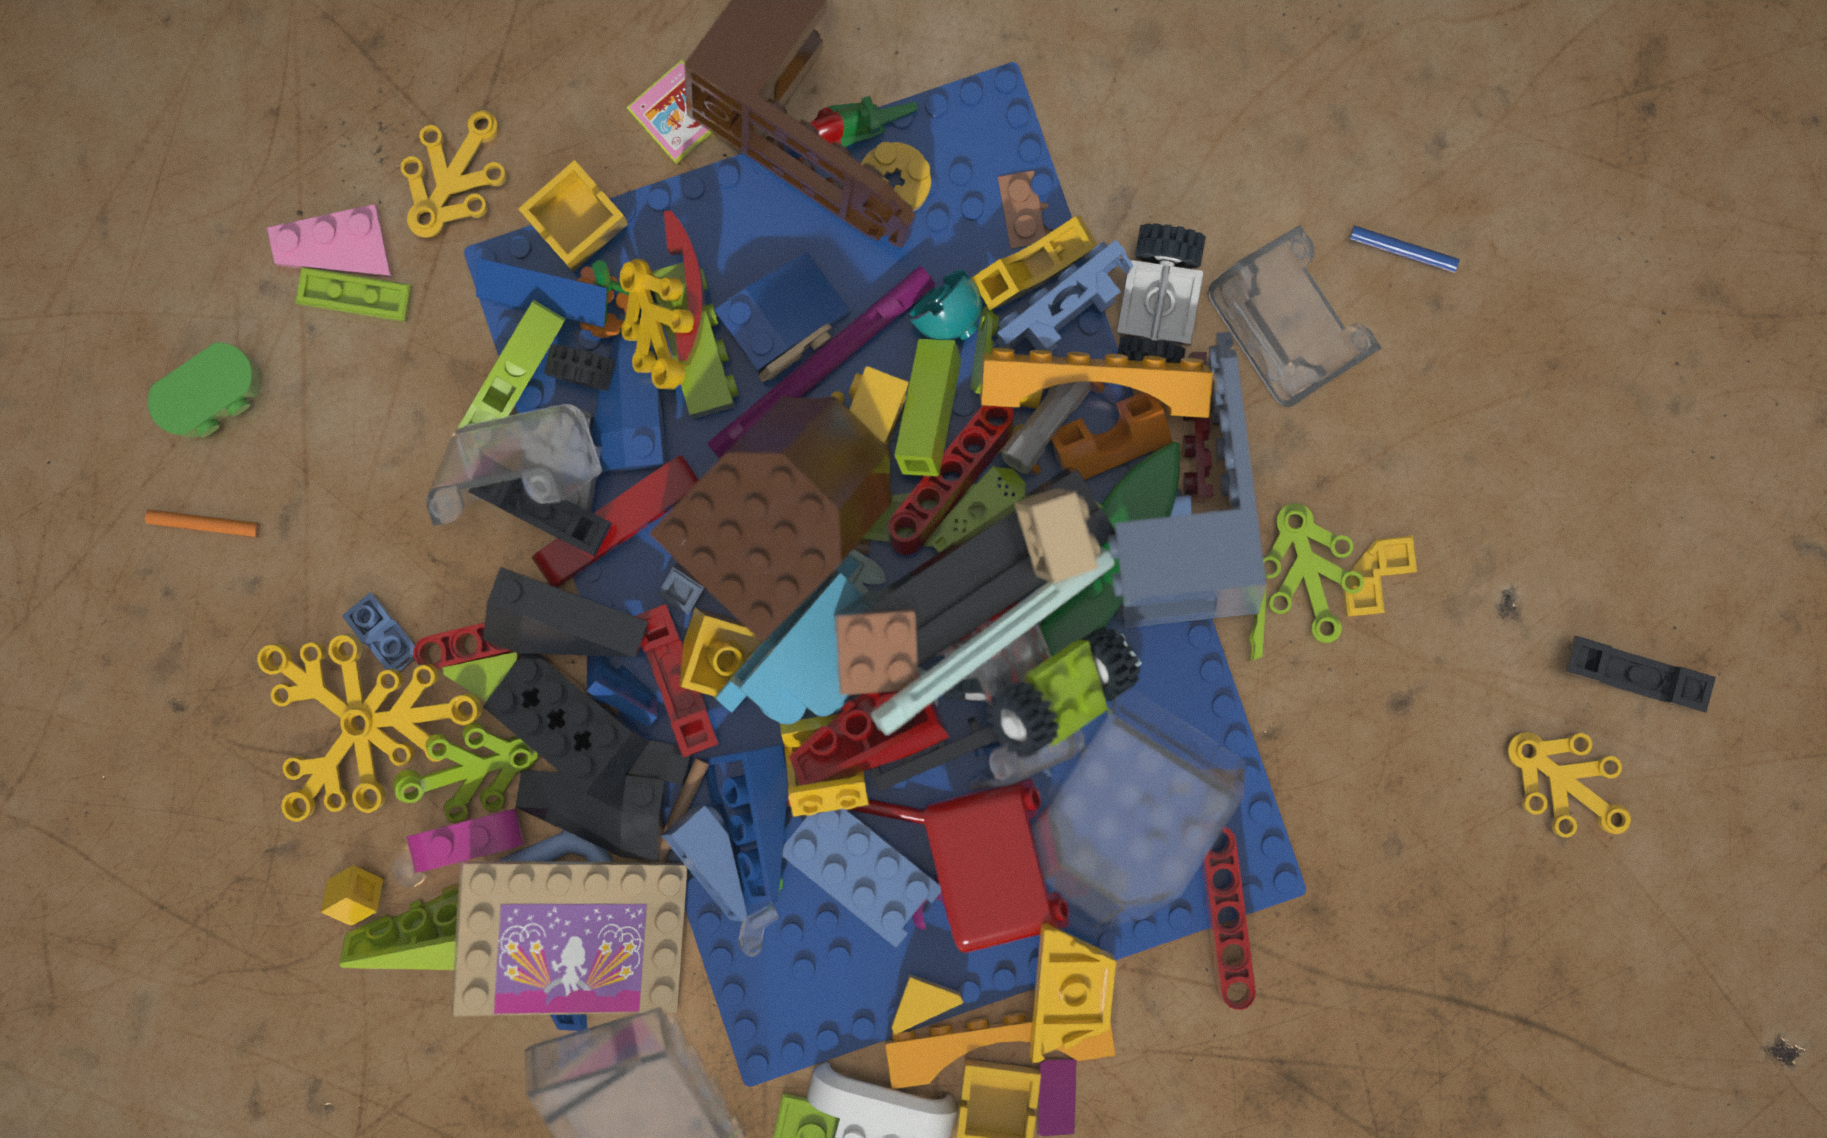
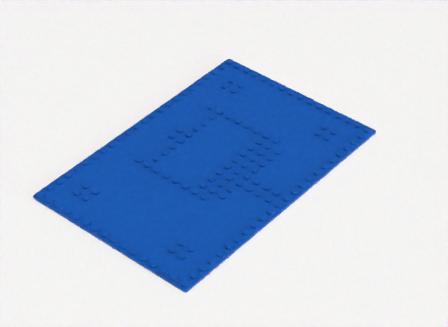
M1010 62L878 107V109L916 102L918 111L883 125L885 132L846 147L851 153V158L861 164L864 157L882 142H899L917 149L928 162L931 175L930 193L925 203L918 210L914 211L916 217L911 236L903 248L892 245L888 241L890 238L883 235L879 241L868 238L742 153L609 198L624 215L628 225L574 272L570 270L532 225L470 245L464 250V255L475 288L478 258L575 281L581 278L580 271L586 266L592 268L594 262L603 260L610 270V276L615 277L617 282L620 283L622 266L634 259L645 260L652 271L684 262L683 254L670 255L667 249L664 211H672L685 229L695 250L700 268H703L708 285V290L704 291L705 304L713 303L714 309L747 286L808 252L850 310V313L831 326L832 329L828 333L831 335V339H833L919 265L927 271L936 284L934 287L938 289L947 284L942 278L956 270L964 269L972 278L997 260L1013 255L1028 247L1010 248L998 177L1034 171L1035 176L1031 181V189L1034 194L1039 196V202L1049 205L1044 211H1041L1044 227L1048 230L1054 231L1072 219L1020 67L1017 63ZM778 141L783 145L785 149L784 152H786L795 159L797 157L804 158L814 166V172L822 176L824 179L831 177L844 186V184L841 181H839L838 179H836L835 177H833L832 175H830L829 173H827L826 171H824L823 169H821L820 167H818L817 165H815L814 163H812L811 161H809L793 149H789V147L781 141ZM895 171L893 174L887 173L884 177L893 189L896 185L903 186L905 183L901 179V173ZM1086 256L1074 263L1078 269L1085 264ZM1059 276L1022 297L993 309V314H997L999 317L998 324L1014 311L1019 315L1026 311V307L1029 304L1028 300L1041 289L1046 288L1048 292L1056 287L1055 284L1059 281L1057 279ZM612 289L614 298L607 304V313L615 315L616 319L624 322L626 313L624 309L616 306V297L620 292ZM650 290L653 302L657 304L655 293ZM479 298L498 356H500L527 309ZM1065 299L1057 302L1050 310L1052 317L1062 310L1060 306ZM984 300L982 310L984 307H988ZM917 301L801 398L831 397L833 392L840 391L845 397L843 404L850 409L853 399H850L849 394L851 384L856 373L863 375L866 366L910 383L918 340L929 339L909 320L912 317L910 311ZM1092 304L1057 332L1061 339L1056 343L1058 348L1052 351V356L1067 357L1069 352H1084L1090 354V359H1105L1107 354H1117L1118 348L1105 311L1100 313L1095 305ZM641 309L639 310L638 319H641ZM717 316L719 325L712 328L716 341L720 339L724 341L729 360L722 363L726 376L733 374L739 396L733 397L734 408L692 419L689 415L681 385H678L675 389H660L667 463L683 455L699 480H701L720 460L707 445V442L736 420L819 349L814 351L810 346L802 352L800 359L772 380L762 382L758 377L759 374ZM979 316V318H978L977 321H976V323H977L978 325H979L980 316ZM566 319L552 345L571 347L609 358L614 335L607 338L595 337L590 331L583 330L580 327L579 321ZM661 323V326H662V329H663V332H664V335H665V338H666V341H667V344H668V347H669V350H670V353H671V356H672V352H671V349H670V345H669V342H668V338H667V335H666V331H665V328H664V324ZM978 328L965 340H961L960 337L954 339L962 362L944 452L982 407L980 394L970 389ZM997 332L995 336H992L991 340L994 342L993 348H998V346L995 344V341L999 338L997 336ZM1027 338L1012 348L1014 354L1029 355L1031 350H1036ZM549 347L515 404L525 436L527 438V433H541L544 428L546 409L549 406L563 405L570 406L573 410L580 408L590 413L591 420L588 432L590 441V433L601 390L545 375L544 370L550 350ZM1102 382L1105 390L1101 394L1090 390L1077 409L1069 414L1061 426L1082 418L1090 433L1101 434L1109 431L1116 425L1119 419L1116 403L1134 396L1132 388ZM1050 387L1044 388L1042 390L1040 403L1048 394V390ZM905 403L887 446L891 450L890 491H892V495L911 493L925 476L902 474L895 458ZM1022 405L1012 407L1013 430L1019 424L1024 425L1036 409L1022 407ZM993 417L988 420L992 425H1001L1006 422L1001 417ZM1051 441L1047 443L1044 453L1036 462L1041 468L1037 476L1029 472L1026 474L1020 473L1014 469L1025 482V495L1062 471L1058 465ZM972 444L965 448L970 453H978L983 450L977 444ZM1154 451L1084 480L1091 490L1094 500L1101 505L1115 485L1133 467L1154 453ZM1000 452L992 459L973 484H977L992 467L1014 468L1010 467L1002 459L1003 455ZM657 469L597 474L591 512H596ZM948 472L943 476L947 481H955L961 477L956 472ZM667 512L575 575L573 579L579 596L632 616L667 604L683 643L695 607L736 620L738 619L707 589H705L689 615L657 595L672 567L678 562L649 534L669 513ZM871 541L869 555L864 556L873 560L881 567L886 582L877 585L864 582L862 584L869 591L872 590L878 594L886 589L888 585L898 581L937 555L938 552L933 547L922 546L916 553L902 555L897 553L888 542ZM1046 581L1045 583H1043L1042 585H1040L1039 587H1037L1036 589H1034L1033 591L1019 599V602H1022L1024 599L1029 597L1031 594H1033L1035 591H1037L1039 588L1045 585L1048 581ZM1212 619L1131 627L1119 632L1118 634L1122 633L1125 636L1126 643L1128 645L1131 644L1134 649L1132 651L1142 663L1139 666L1141 673L1137 675L1140 679L1135 686L1113 701L1107 702L1106 700L1107 711L1056 746L1051 745L1052 776L1047 777V773H1043V770H1040V766L1036 767L1037 763H1033V760H1030V758H1025V756L1022 758L1016 757V751L1011 754L1007 749L975 756L973 750L882 791H879L871 769L864 771L867 798L925 810L929 804L952 796L1032 778L1034 787L1038 789L1041 796V807L1038 809L1037 815L1029 820L1048 893L1057 892L1061 898H1064L1068 903L1070 911L1068 919L1070 926L1061 930L1113 954L1115 960L1209 928L1198 846V836L1207 825H1223L1229 828L1235 835L1246 915L1303 896L1306 892V886ZM1042 620L1031 627L1035 635ZM642 646L637 657L602 656L615 670L623 665L640 683L644 684L657 696V718L649 727L638 721L627 719L618 710L620 717L646 739L678 745L670 724L669 714ZM947 654L936 655L919 667L928 672L947 658ZM1003 660L992 661V662H991V663L1000 662V663L1004 664ZM702 693L719 744L692 754L689 772L696 757L705 759L782 745L785 757L780 723L766 716L760 707L748 696L731 713L714 698L715 696ZM849 694V700L853 702L860 694ZM941 694L938 697L937 708L950 736L944 739L945 744H950L972 734L973 732L967 720L975 717L980 730L993 725V723H989L987 720V716L990 713L986 711V708L989 704L982 701L950 700L944 698ZM806 708L804 715L799 720L821 716ZM843 710L833 712L831 715L840 714ZM995 740V741H993V742H991V743H989V744H986V745H984V746H989V745L997 744V743H999V742H998V740ZM936 743L920 752L910 755V757L912 760L916 759L920 756H923L929 752L938 749L939 747ZM903 758L880 765L881 774L904 764ZM704 775L689 809L693 806L705 805L707 808L709 806L712 807L724 820L723 827L727 824L720 806L713 807L706 775ZM666 782L669 787L664 827L683 787L682 784ZM786 806L783 846L808 816L793 817L792 809ZM848 810L898 849L932 879L937 877L925 825ZM1215 831L1208 838V846L1211 851H1220L1226 844V837L1222 831ZM730 838L731 848L735 861L737 851L732 839ZM671 849L667 856L669 862H682ZM783 856L780 873L783 880V888L779 890L777 902L750 904L738 874L748 916L742 922L731 921L687 868L685 911L742 1080L746 1086L752 1087L891 1039L893 1032L892 1021L910 974L959 991L963 998V1004L909 1028L914 1030L1036 988L1040 935L963 953L955 944L950 924L948 925L944 905L940 900L935 899L933 903L927 900L923 905L922 911L927 930L917 928L911 917L903 927L908 931V934L895 948ZM1219 869L1213 875V884L1218 889L1227 887L1231 881V874L1227 869ZM1232 906L1223 907L1218 913L1217 919L1219 924L1234 920L1236 918L1235 909Z

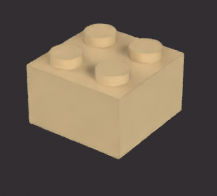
M1056 488L1014 502L1037 577L1057 583L1098 569L1096 558L1100 557L1099 546L1094 535L1088 534L1084 521L1089 519L1088 509L1084 499L1077 497L1076 492Z

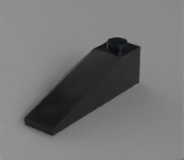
M500 567L486 605L483 640L516 653L637 657L650 622L519 572Z

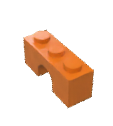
M1141 392L1116 403L1119 419L1116 425L1105 433H1090L1082 418L1059 427L1050 441L1060 469L1062 471L1067 467L1078 469L1083 479L1087 480L1090 477L1120 466L1173 442L1164 410L1157 398Z

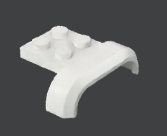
M827 1061L814 1067L807 1100L821 1112L840 1118L835 1138H949L951 1136L958 1111V1104L952 1094H946V1097L943 1099H928L842 1076L832 1070L830 1067L831 1063Z

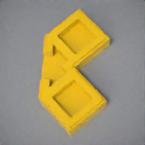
M1413 535L1375 539L1350 569V571H1356L1362 575L1364 579L1363 588L1353 594L1343 590L1346 617L1385 613L1381 576L1417 572ZM1354 575L1348 576L1345 580L1347 588L1351 590L1356 589L1359 586V579Z

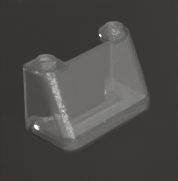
M1301 225L1239 260L1209 286V297L1215 309L1232 332L1234 338L1278 403L1286 407L1294 406L1381 349L1373 332L1364 325L1354 323L1346 328L1344 327L1306 269V266L1313 261L1315 251L1312 240L1307 236Z
M561 404L469 424L455 431L450 437L426 500L433 526L455 521L461 516L466 506L473 501L481 500V498L468 492L473 487L522 478L527 493L537 502L551 503L568 498L603 472L586 418L576 406Z

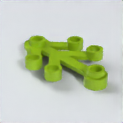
M1299 503L1288 504L1280 510L1277 516V527L1280 535L1268 557L1263 558V563L1268 560L1274 561L1277 564V571L1272 575L1265 573V578L1271 579L1279 575L1281 572L1280 561L1292 542L1298 557L1279 591L1270 597L1269 606L1277 614L1288 612L1292 606L1291 598L1304 577L1316 617L1311 625L1312 634L1315 639L1322 643H1331L1339 638L1342 626L1340 620L1330 614L1318 573L1339 583L1344 591L1351 594L1357 593L1363 588L1364 579L1360 573L1356 571L1348 572L1313 553L1308 537L1330 547L1332 554L1338 558H1345L1352 553L1353 542L1347 536H1336L1314 524L1313 514L1305 505ZM1296 514L1302 518L1303 523L1300 528L1294 529L1289 526L1288 519L1291 515ZM1338 540H1345L1349 544V549L1345 554H1339L1335 550V543ZM1350 575H1354L1359 579V586L1354 590L1347 588L1345 584L1346 578ZM1277 596H1284L1287 599L1288 604L1285 609L1277 610L1274 607L1273 601ZM1329 621L1333 624L1334 631L1331 635L1325 636L1320 632L1322 622Z
M474 722L466 725L463 729L462 736L466 745L474 749L484 746L496 752L495 754L482 757L449 742L443 734H433L426 741V749L429 756L435 760L447 758L460 765L421 776L415 770H403L394 777L393 789L400 801L414 803L426 791L464 780L453 798L448 799L443 806L447 820L452 823H460L468 815L466 805L488 772L500 769L491 786L484 788L479 798L486 811L495 812L503 806L504 797L502 794L516 772L530 769L535 764L538 753L518 736L505 740L486 731L480 723ZM481 732L477 739H469L471 733ZM435 744H444V747L442 749L437 751L432 750V747ZM517 753H525L523 757L514 759ZM410 786L416 787L414 791L404 793L406 788ZM489 796H498L494 802H486ZM461 807L458 813H450L452 808Z

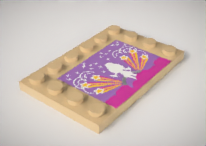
M460 861L451 999L452 1015L677 1013L687 867L683 862Z

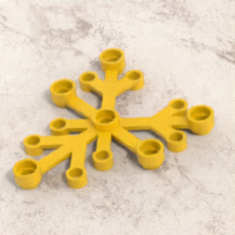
M347 633L336 636L331 640L328 647L330 658L335 663L342 665L347 703L325 686L321 662L326 656V649L322 643L312 641L302 646L300 657L305 663L306 671L292 661L291 653L285 645L274 643L263 647L257 657L260 669L270 675L282 672L297 684L293 686L290 683H281L274 686L271 690V700L277 706H286L294 701L315 698L340 717L342 730L341 735L325 757L305 759L302 756H293L284 762L283 773L291 780L299 779L306 774H312L301 790L293 791L284 797L281 804L284 816L294 822L310 817L315 810L314 798L324 784L326 790L324 804L328 810L338 812L348 806L350 796L341 787L338 765L353 744L355 746L361 783L353 791V804L359 811L364 813H370L379 809L385 803L386 791L376 780L371 742L389 756L390 761L396 766H404L410 763L415 756V751L411 744L407 742L398 743L381 730L380 727L393 726L424 750L429 760L437 762L440 760L431 758L426 749V741L431 735L415 723L451 718L453 722L459 725L470 724L477 720L481 714L482 706L479 699L473 694L463 693L454 697L450 703L412 708L425 688L435 684L439 677L435 666L423 664L414 670L412 681L390 711L377 712L389 693L401 687L403 677L398 670L393 668L382 671L377 677L376 686L364 701L357 662L363 648L361 641L355 635ZM345 642H349L353 646V653L351 655L344 651ZM310 647H314L318 652L315 660L308 654ZM275 651L279 652L282 656L281 664H277L273 659ZM423 669L430 672L431 679L429 682H425L421 678V671ZM387 674H391L395 679L393 687L388 686L385 682ZM281 688L288 692L287 701L282 700L279 696ZM464 701L472 705L473 711L471 714H466L463 711L462 704ZM358 715L362 716L365 720L364 728L356 725L355 720ZM438 743L442 748L444 747L443 743ZM398 748H403L406 751V760L398 758ZM293 761L297 762L300 766L299 774L294 773L291 769ZM369 789L376 792V801H371L368 798L367 792ZM334 793L341 797L342 802L340 806L335 805L332 801ZM298 798H302L305 801V810H301L297 806Z

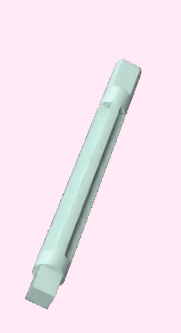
M1099 546L1100 557L1096 558L1098 569L1057 583L1048 581L982 632L872 712L871 716L878 728L887 735L1113 567L1115 562L1111 559L1108 550Z

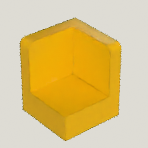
M355 865L346 868L328 879L321 913L347 925H355L378 911L384 879Z

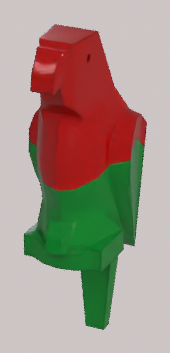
M867 96L861 98V103L825 107L818 112L817 117L810 124L819 131V136L829 143L835 141L847 147L885 132L883 125L918 111V106L916 102L878 109L877 104H873L871 97Z

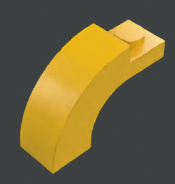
M1078 215L1025 249L997 260L971 279L979 289L980 295L989 310H992L1022 297L1059 276L1074 265V263L1087 256L1098 244L1081 215Z

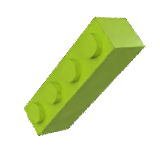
M684 262L652 271L653 275L660 278H678L683 286L682 295L677 301L663 300L658 292H654L657 304L673 311L676 309L689 310ZM700 268L705 291L708 290V285L703 268ZM713 303L705 304L703 329L699 345L690 365L684 366L685 379L681 387L689 415L692 419L734 408L733 397L739 396L733 374L726 376L722 363L729 360L723 339L716 341L712 328L719 325ZM664 324L673 359L678 361L676 332H673L670 326Z

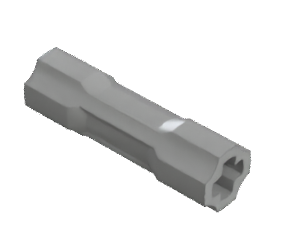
M1071 382L1051 386L1048 394L1021 429L1015 432L1002 449V459L1020 473H1028L1044 453L1045 446L1072 411L1077 409L1090 392L1091 382Z

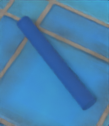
M1355 225L1349 237L1350 240L1454 273L1459 264V258Z

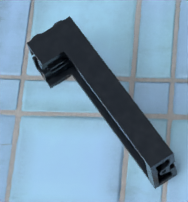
M1067 467L1019 499L1022 500L1056 488L1076 492L1077 497H1082L1085 501L1089 519L1084 521L1088 534L1094 535L1098 546L1109 540V535H1116L1114 527L1102 508L1095 502L1091 490L1078 469ZM1013 503L877 594L871 590L833 616L900 610L915 611L918 668L1047 580L1035 575Z

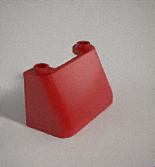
M1032 778L952 796L929 804L925 809V827L956 946L963 953L1040 935L1041 923H1047L1060 930L1070 926L1068 921L1070 911L1067 901L1061 898L1057 892L1048 893L1029 820L1037 815L1038 809L1041 807V796L1038 789L1034 787Z

